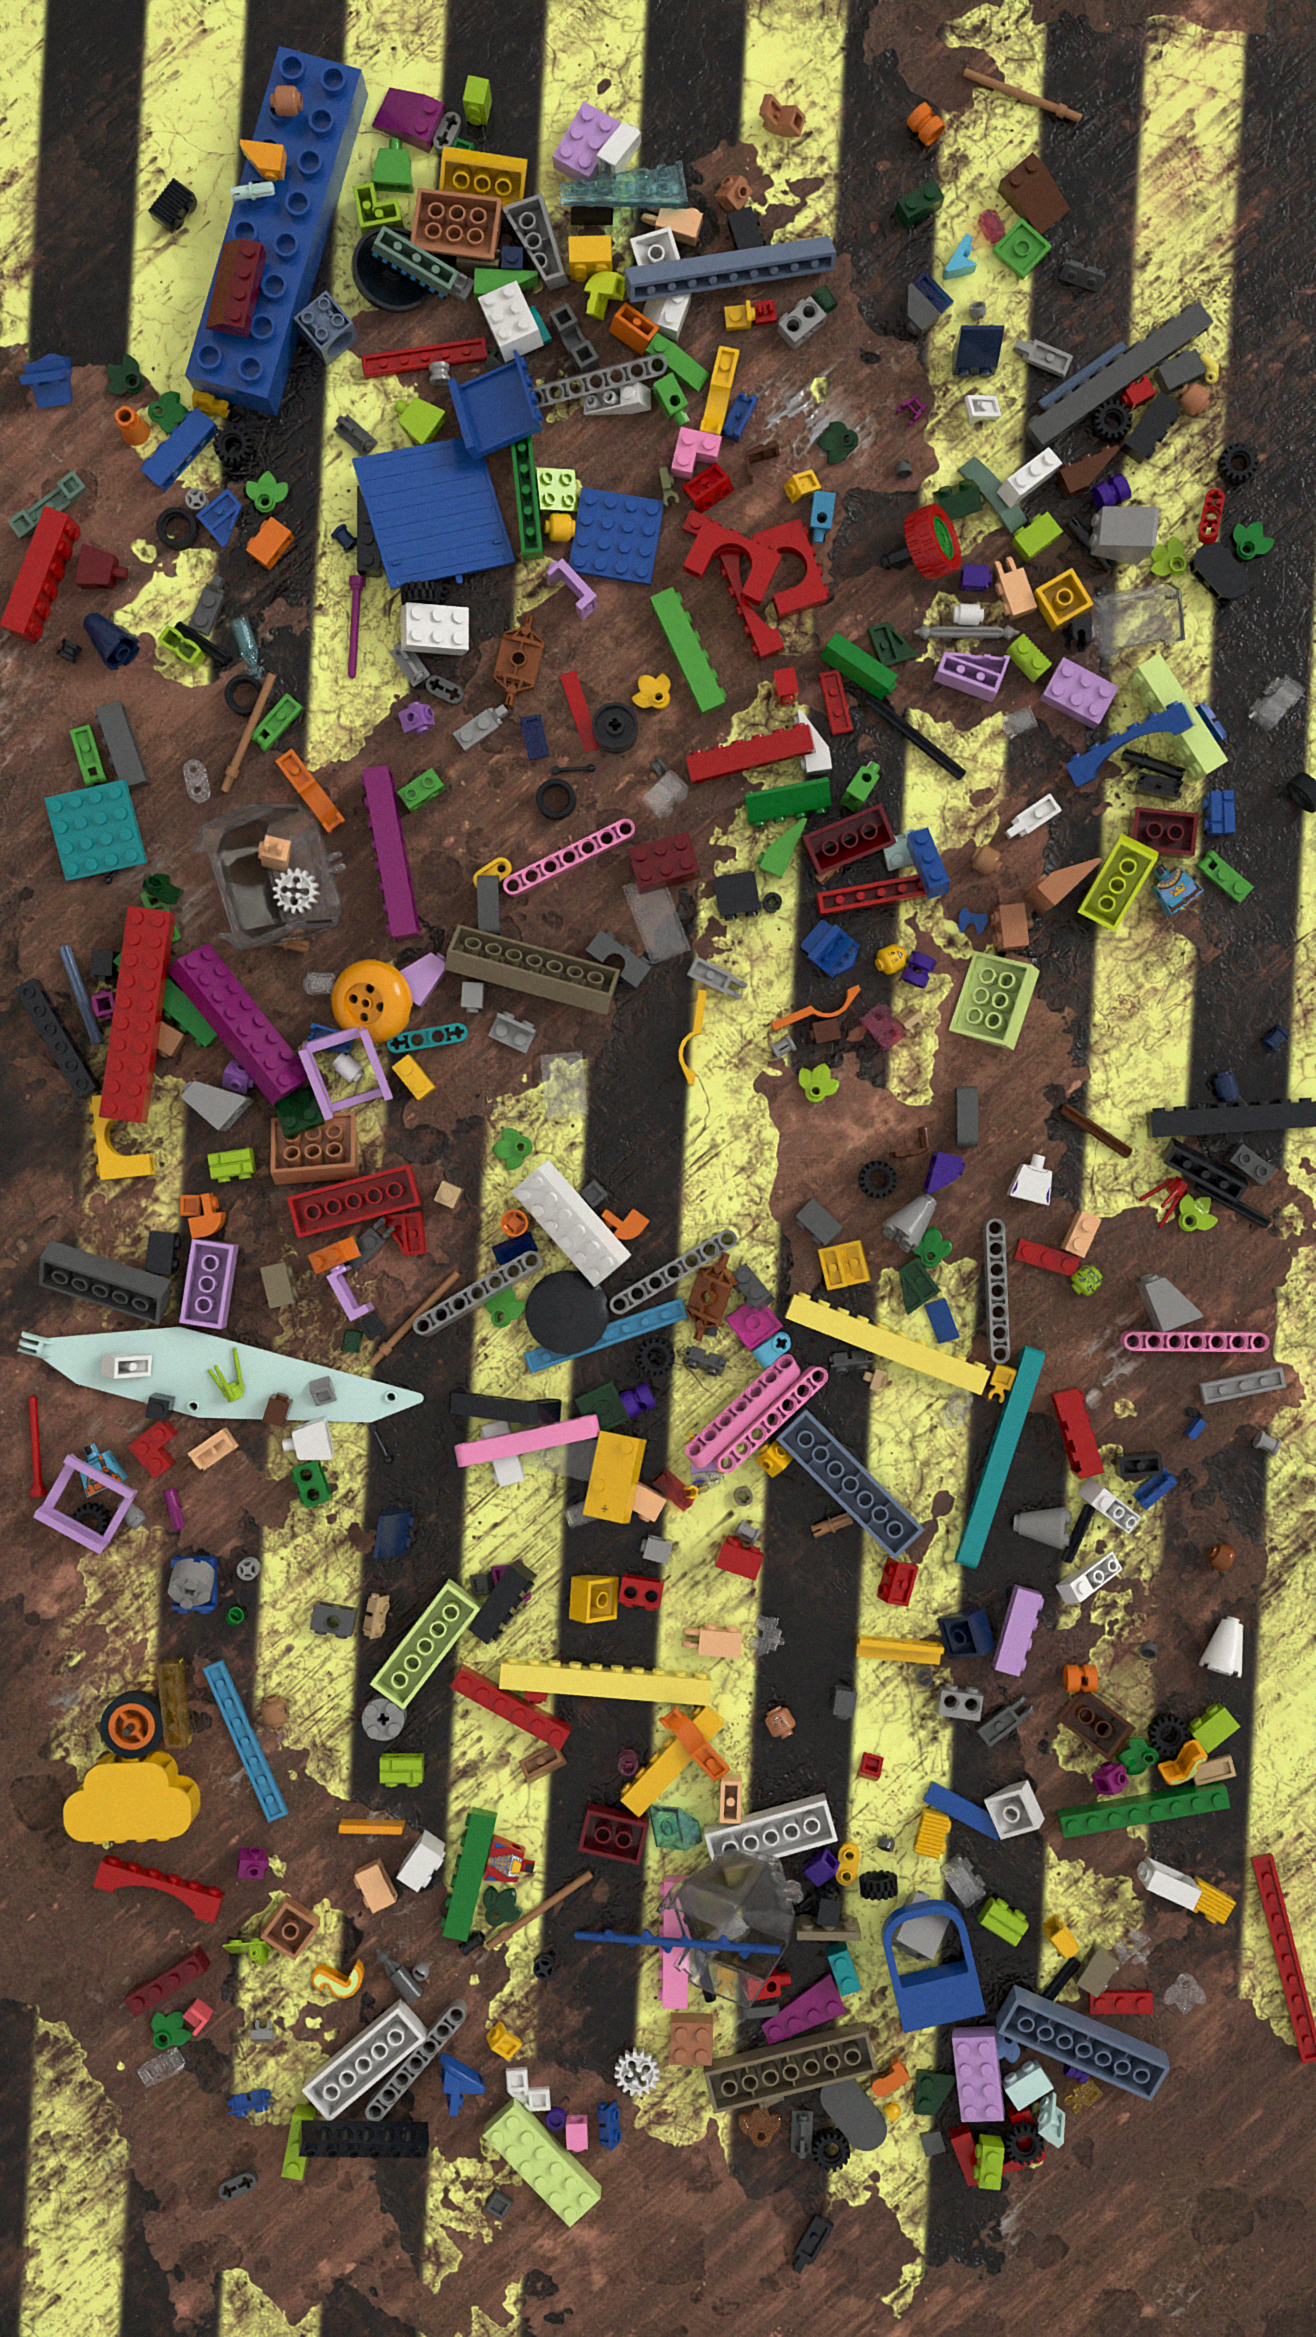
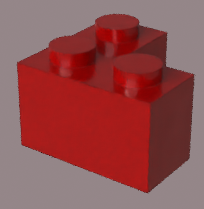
M159 1420L130 1444L128 1448L149 1474L156 1479L176 1463L163 1446L179 1434V1432L169 1420L166 1422Z
M729 1534L727 1537L722 1536L714 1558L715 1567L756 1581L764 1558L763 1553L760 1552L761 1549L749 1545L748 1548L744 1547L742 1542L739 1541L740 1538Z

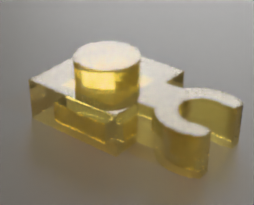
M1089 2077L1085 2084L1079 2082L1073 2088L1075 2095L1068 2096L1064 2102L1067 2107L1071 2103L1076 2104L1072 2108L1074 2115L1081 2111L1083 2104L1089 2108L1104 2093L1092 2078Z

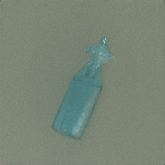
M247 617L237 618L231 621L230 625L240 656L251 666L247 674L260 681V675L264 668L257 665L259 649L249 619Z

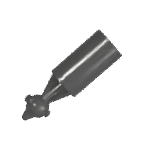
M375 1948L377 1954L375 1962L377 1964L379 1962L384 1963L388 1979L409 2004L414 2002L423 1993V1988L402 1964L389 1959V1949L381 1950Z

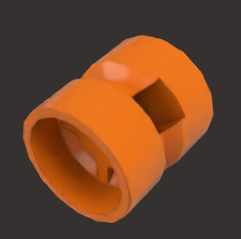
M926 102L920 104L911 113L906 124L913 132H919L918 138L925 146H929L942 134L946 124L938 115L933 116L934 111Z
M513 1209L504 1213L500 1224L504 1233L516 1237L527 1231L530 1221L526 1212L520 1209Z
M1065 1664L1063 1669L1065 1691L1079 1692L1082 1689L1083 1692H1097L1098 1673L1096 1665L1083 1664L1079 1668L1077 1664Z

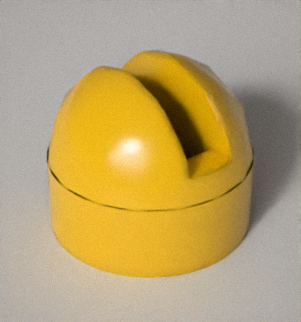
M890 2102L883 2107L884 2112L892 2122L896 2121L901 2115V2109L895 2102Z

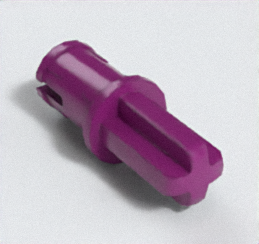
M176 1487L162 1491L167 1505L166 1512L169 1513L173 1530L183 1529L185 1527L181 1511L183 1506L179 1504Z

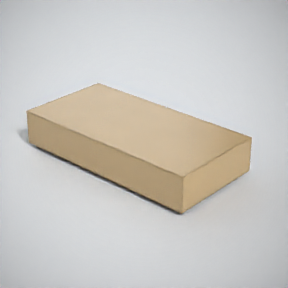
M1226 1754L1207 1759L1206 1762L1199 1765V1772L1192 1779L1195 1786H1200L1236 1776L1231 1755Z

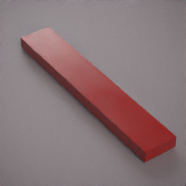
M481 337L362 355L361 359L364 378L369 379L429 370V364L432 362H446L449 366L486 361L488 351L486 338Z

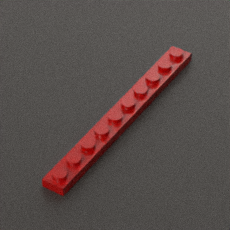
M1271 1853L1250 1857L1300 2061L1302 2064L1316 2061V2028L1274 1858Z

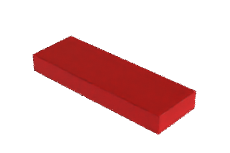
M832 670L819 673V681L832 736L852 732L853 728L840 671Z

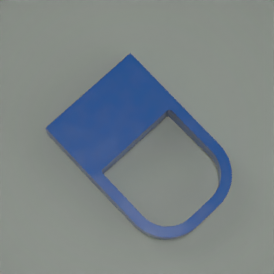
M943 1900L922 1901L893 1911L883 1923L881 1940L904 2033L986 2014L966 1925L960 1911L951 1903ZM932 1914L945 1915L955 1922L964 1960L898 1975L891 1940L895 1929L901 1923Z

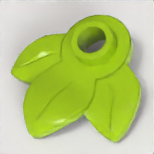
M1172 536L1168 541L1167 547L1156 545L1150 552L1151 558L1155 562L1150 570L1155 575L1166 576L1171 574L1179 576L1186 571L1187 560L1183 556L1185 548L1182 542ZM1173 563H1178L1179 568H1174Z
M825 1063L815 1067L812 1072L806 1068H801L799 1072V1084L805 1089V1096L812 1103H819L825 1096L833 1095L839 1087L838 1080L830 1079V1069ZM817 1089L819 1091V1094H813L812 1090Z
M1186 1194L1179 1203L1181 1214L1178 1218V1224L1182 1230L1194 1231L1196 1228L1208 1230L1218 1222L1215 1216L1208 1214L1211 1198L1200 1197L1194 1200L1189 1194ZM1187 1217L1191 1218V1223L1189 1225L1185 1223V1219Z

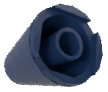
M90 613L85 617L83 627L107 668L119 670L118 666L122 664L127 666L135 659L140 649L137 646L140 641L135 635L99 613Z

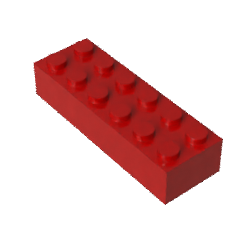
M45 505L0 626L12 636L36 644L43 635L42 627L45 620L50 616L51 603L58 595L57 587L65 576L66 563L72 558L74 542L80 536V527L69 514Z
M412 1164L287 1197L297 1238L423 1205Z

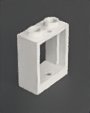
M1147 1856L1138 1865L1137 1876L1147 1890L1192 1911L1194 1910L1202 1891L1191 1877Z

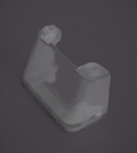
M1158 583L1091 598L1093 606L1090 608L1098 650L1100 656L1105 659L1117 657L1122 648L1161 641L1166 646L1178 644V641L1185 640L1182 592L1180 588L1172 583Z

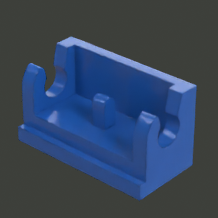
M740 391L721 431L722 436L736 443H739L757 405V397L752 395L748 398L744 395L743 391Z
M312 1023L310 1027L312 1030L311 1035L308 1036L307 1041L338 1032V1030ZM355 1039L325 1049L340 1054L344 1052L346 1055H350Z

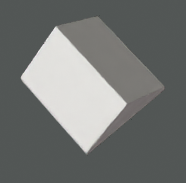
M670 226L630 239L638 266L680 259Z

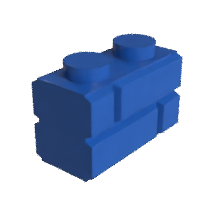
M1234 790L1209 791L1204 794L1205 797H1202L1201 800L1202 810H1205L1202 829L1206 831V836H1229L1236 833Z

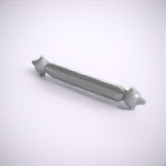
M924 624L919 629L914 630V634L919 635L924 640L929 636L934 638H1000L1003 636L1007 640H1011L1013 636L1019 634V631L1010 625H1006L1002 629L1000 627L935 626L929 628Z

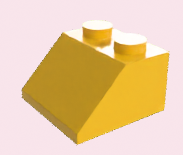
M599 1575L571 1577L569 1619L586 1624L617 1619L619 1577Z

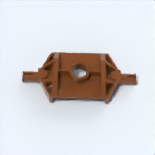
M525 615L524 625L521 628L506 631L503 634L493 679L506 690L505 706H508L509 703V707H513L516 694L534 690L535 680L545 642L532 631L534 616L531 615L530 619L529 615ZM516 654H522L525 657L522 664H515L513 662V657Z
M721 1252L719 1263H715L713 1266L699 1267L685 1309L686 1313L695 1323L694 1326L697 1327L693 1337L697 1341H702L704 1331L707 1328L724 1326L721 1320L733 1285H738L734 1276L727 1269L726 1265L730 1254L726 1252ZM707 1291L711 1296L709 1302L705 1300V1293Z

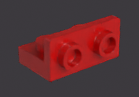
M717 462L682 486L685 494L693 501L697 511L701 514L734 491L730 477Z
M888 1557L883 1567V1575L878 1586L877 1598L889 1604L908 1607L919 1566Z

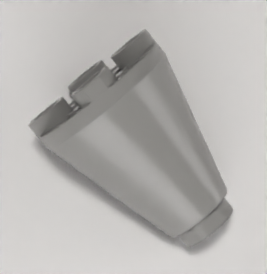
M924 1193L883 1222L884 1230L882 1233L888 1239H894L898 1242L899 1247L903 1251L909 1253L910 1250H915L927 1229L937 1202L930 1195Z
M1067 1507L1023 1512L1020 1515L1015 1514L1013 1531L1057 1549L1064 1550V1546H1069L1070 1534L1066 1532V1526L1071 1525L1072 1513L1067 1511Z

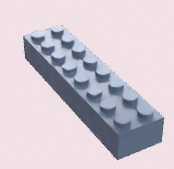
M805 1407L775 1435L776 1440L894 1559L925 1530Z
M1013 1985L995 2018L998 2034L1149 2101H1152L1170 2069L1168 2056L1165 2051L1017 1985Z

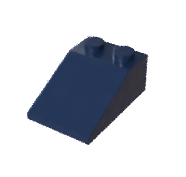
M961 325L952 350V375H958L960 378H967L971 375L988 378L994 375L998 367L1004 325Z
M387 1506L380 1514L374 1559L402 1555L407 1549H410L412 1536H409V1529L413 1528L415 1521L412 1509Z

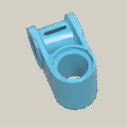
M777 1332L753 1349L751 1353L762 1368L765 1369L789 1350L791 1346L790 1337L785 1332ZM777 1339H786L785 1346L781 1344L777 1346Z

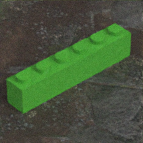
M671 587L651 596L650 604L701 716L724 707L725 699H727L723 687L719 688L717 685V673L714 668L710 669L707 663L710 660L706 650H702L698 643L701 642L697 630L693 631L690 623H692L689 612H684L681 606L683 599L679 591L675 593L674 588Z

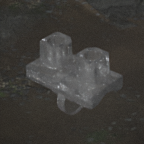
M758 1616L756 1618L754 1627L763 1630L762 1637L752 1635L748 1646L756 1650L757 1655H767L769 1648L776 1651L778 1644L784 1645L785 1639L780 1637L782 1630L776 1629L779 1618L774 1616L769 1618Z
M1135 1926L1127 1933L1134 1941V1944L1128 1948L1123 1940L1120 1939L1113 1945V1948L1119 1956L1118 1960L1121 1964L1136 1954L1137 1956L1131 1962L1136 1966L1141 1961L1146 1966L1149 1962L1145 1957L1151 1952L1147 1947L1142 1952L1139 1950L1151 1938L1147 1933L1144 1934Z

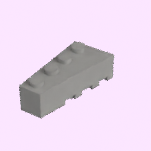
M542 193L502 207L507 220L549 291L568 285L569 281Z

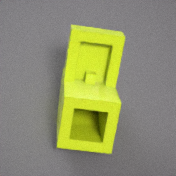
M601 271L594 274L584 291L590 294L586 313L596 320L604 321L608 299L623 301L625 293L624 277L617 272Z

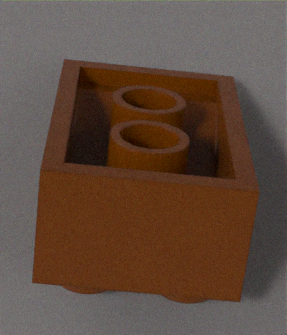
M1033 152L1000 181L997 192L1015 213L1041 236L1070 211V207L1047 167Z
M1082 1689L1076 1692L1057 1718L1059 1722L1109 1761L1114 1759L1136 1729L1135 1726L1091 1692H1083Z

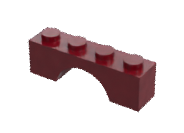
M198 1946L182 1956L173 1966L151 1980L146 1979L129 1990L123 2001L135 2018L206 1973L211 1962L202 1948Z

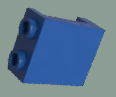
M175 1556L172 1558L171 1568H174L178 1561L191 1558L194 1559L193 1562L200 1563L202 1560L210 1564L215 1571L211 1597L208 1602L185 1609L180 1606V1603L174 1601L171 1610H177L179 1614L190 1613V1610H198L200 1614L211 1613V1610L217 1607L218 1556Z

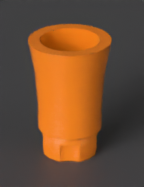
M121 406L120 409L116 410V424L121 431L124 441L133 446L145 443L150 436L149 424L135 410L128 406Z

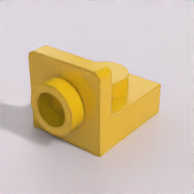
M746 300L745 305L724 307L726 331L751 329L752 321L755 320V308L751 307L750 300Z
M812 469L792 475L784 484L786 494L792 504L797 503L801 497L813 494L814 491L821 489Z
M501 2021L492 2027L486 2035L491 2050L507 2060L522 2046L521 2040L508 2032Z

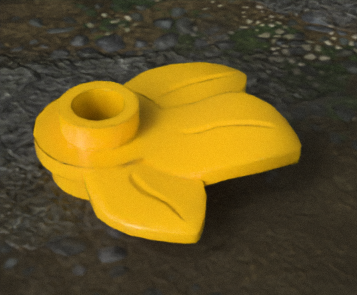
M663 673L657 679L649 675L639 677L638 686L640 692L632 697L633 702L644 709L654 707L655 709L666 708L670 703L668 691L671 683L669 678ZM658 696H663L661 700H656Z

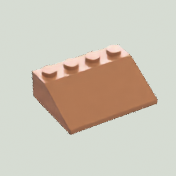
M418 188L410 242L428 253L494 261L503 219L502 198Z
M1100 858L1092 859L1054 871L1048 876L1044 873L1024 890L1026 895L1022 899L1040 916L1061 901L1102 860Z
M355 1111L333 1113V1118L325 1120L326 1124L288 1139L283 1135L279 1119L271 1118L270 1173L275 1185L359 1178Z

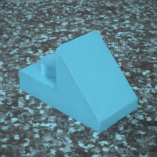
M966 233L945 268L942 279L949 280L975 272L977 264L968 259L973 250V246H971L973 237Z

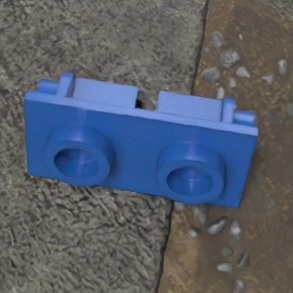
M1203 702L1195 707L1216 742L1218 743L1227 737L1225 735L1226 731L1219 721L1213 723L1212 719L1216 716L1209 705Z
M1163 1467V1475L1152 1476L1132 1495L1147 1510L1177 1484V1481Z
M262 2088L251 2091L250 2101H248L247 2093L233 2095L228 2099L229 2108L232 2107L233 2111L227 2114H235V2118L247 2116V2111L255 2109V2113L267 2111L268 2106L274 2105V2102H268V2098H271L270 2089Z
M614 2100L610 2105H607V2102H600L597 2107L598 2123H605V2125L599 2126V2140L602 2147H609V2151H612L621 2140V2130H619L618 2122L620 2112L617 2109V2100Z

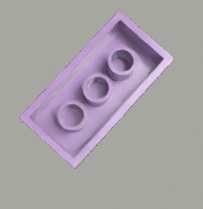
M199 1238L192 1239L179 1323L217 1329L226 1328L239 1244Z
M995 2026L953 2027L952 2044L961 2122L1004 2121L1005 2108Z

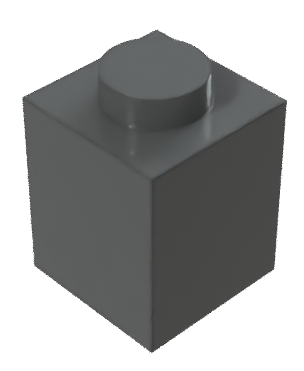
M835 1685L831 1711L836 1718L847 1720L848 1717H854L857 1699L856 1688Z

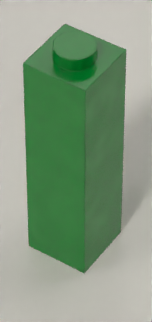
M837 632L825 646L820 656L825 662L880 700L886 694L890 696L897 686L894 683L898 677L896 673Z

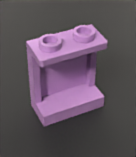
M563 558L558 562L556 560L550 564L547 569L549 585L552 587L559 580H562L580 599L575 605L577 615L583 621L598 607L597 595Z
M343 1263L330 1270L331 1274L326 1277L351 1322L375 1308L371 1301L362 1306L358 1305L343 1277V1273L351 1270L352 1266H345Z

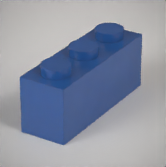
M928 827L908 833L906 846L927 898L931 899L947 894L950 880Z

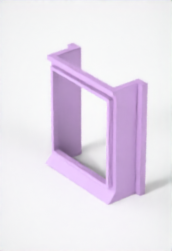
M364 1026L359 1027V1031L357 1027L349 1028L303 1043V1049L298 1051L324 1120L333 1118V1112L381 1096L384 1097L385 1101L393 1099L367 1028L364 1029ZM361 1037L380 1087L332 1103L313 1052Z
M73 1453L71 1455L68 1454L63 1462L65 1466L45 1502L36 1510L33 1517L96 1553L101 1554L103 1549L110 1543L138 1490L128 1487L78 1459ZM75 1469L125 1497L103 1536L54 1509Z

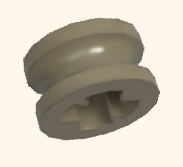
M741 1486L735 1490L734 1499L739 1506H747L752 1502L753 1495L748 1487ZM741 1491H745L746 1495H749V1498H745L746 1501L744 1502L741 1501V1498L737 1497L738 1493L741 1495Z

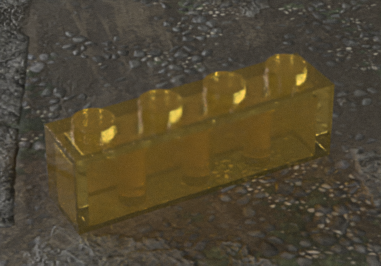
M183 1657L163 1659L156 1665L165 1750L186 1748L192 1741Z

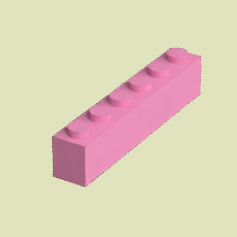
M664 1875V1882H660V1896H664V1903L659 1904V1917H663V1924H659V1937L681 1938L682 1935H686L689 1938V1875ZM659 1946V1959H663V1966H659L658 1980H663L662 1987H658V2001H662V2009H688V1948L673 1947L670 1953H666Z

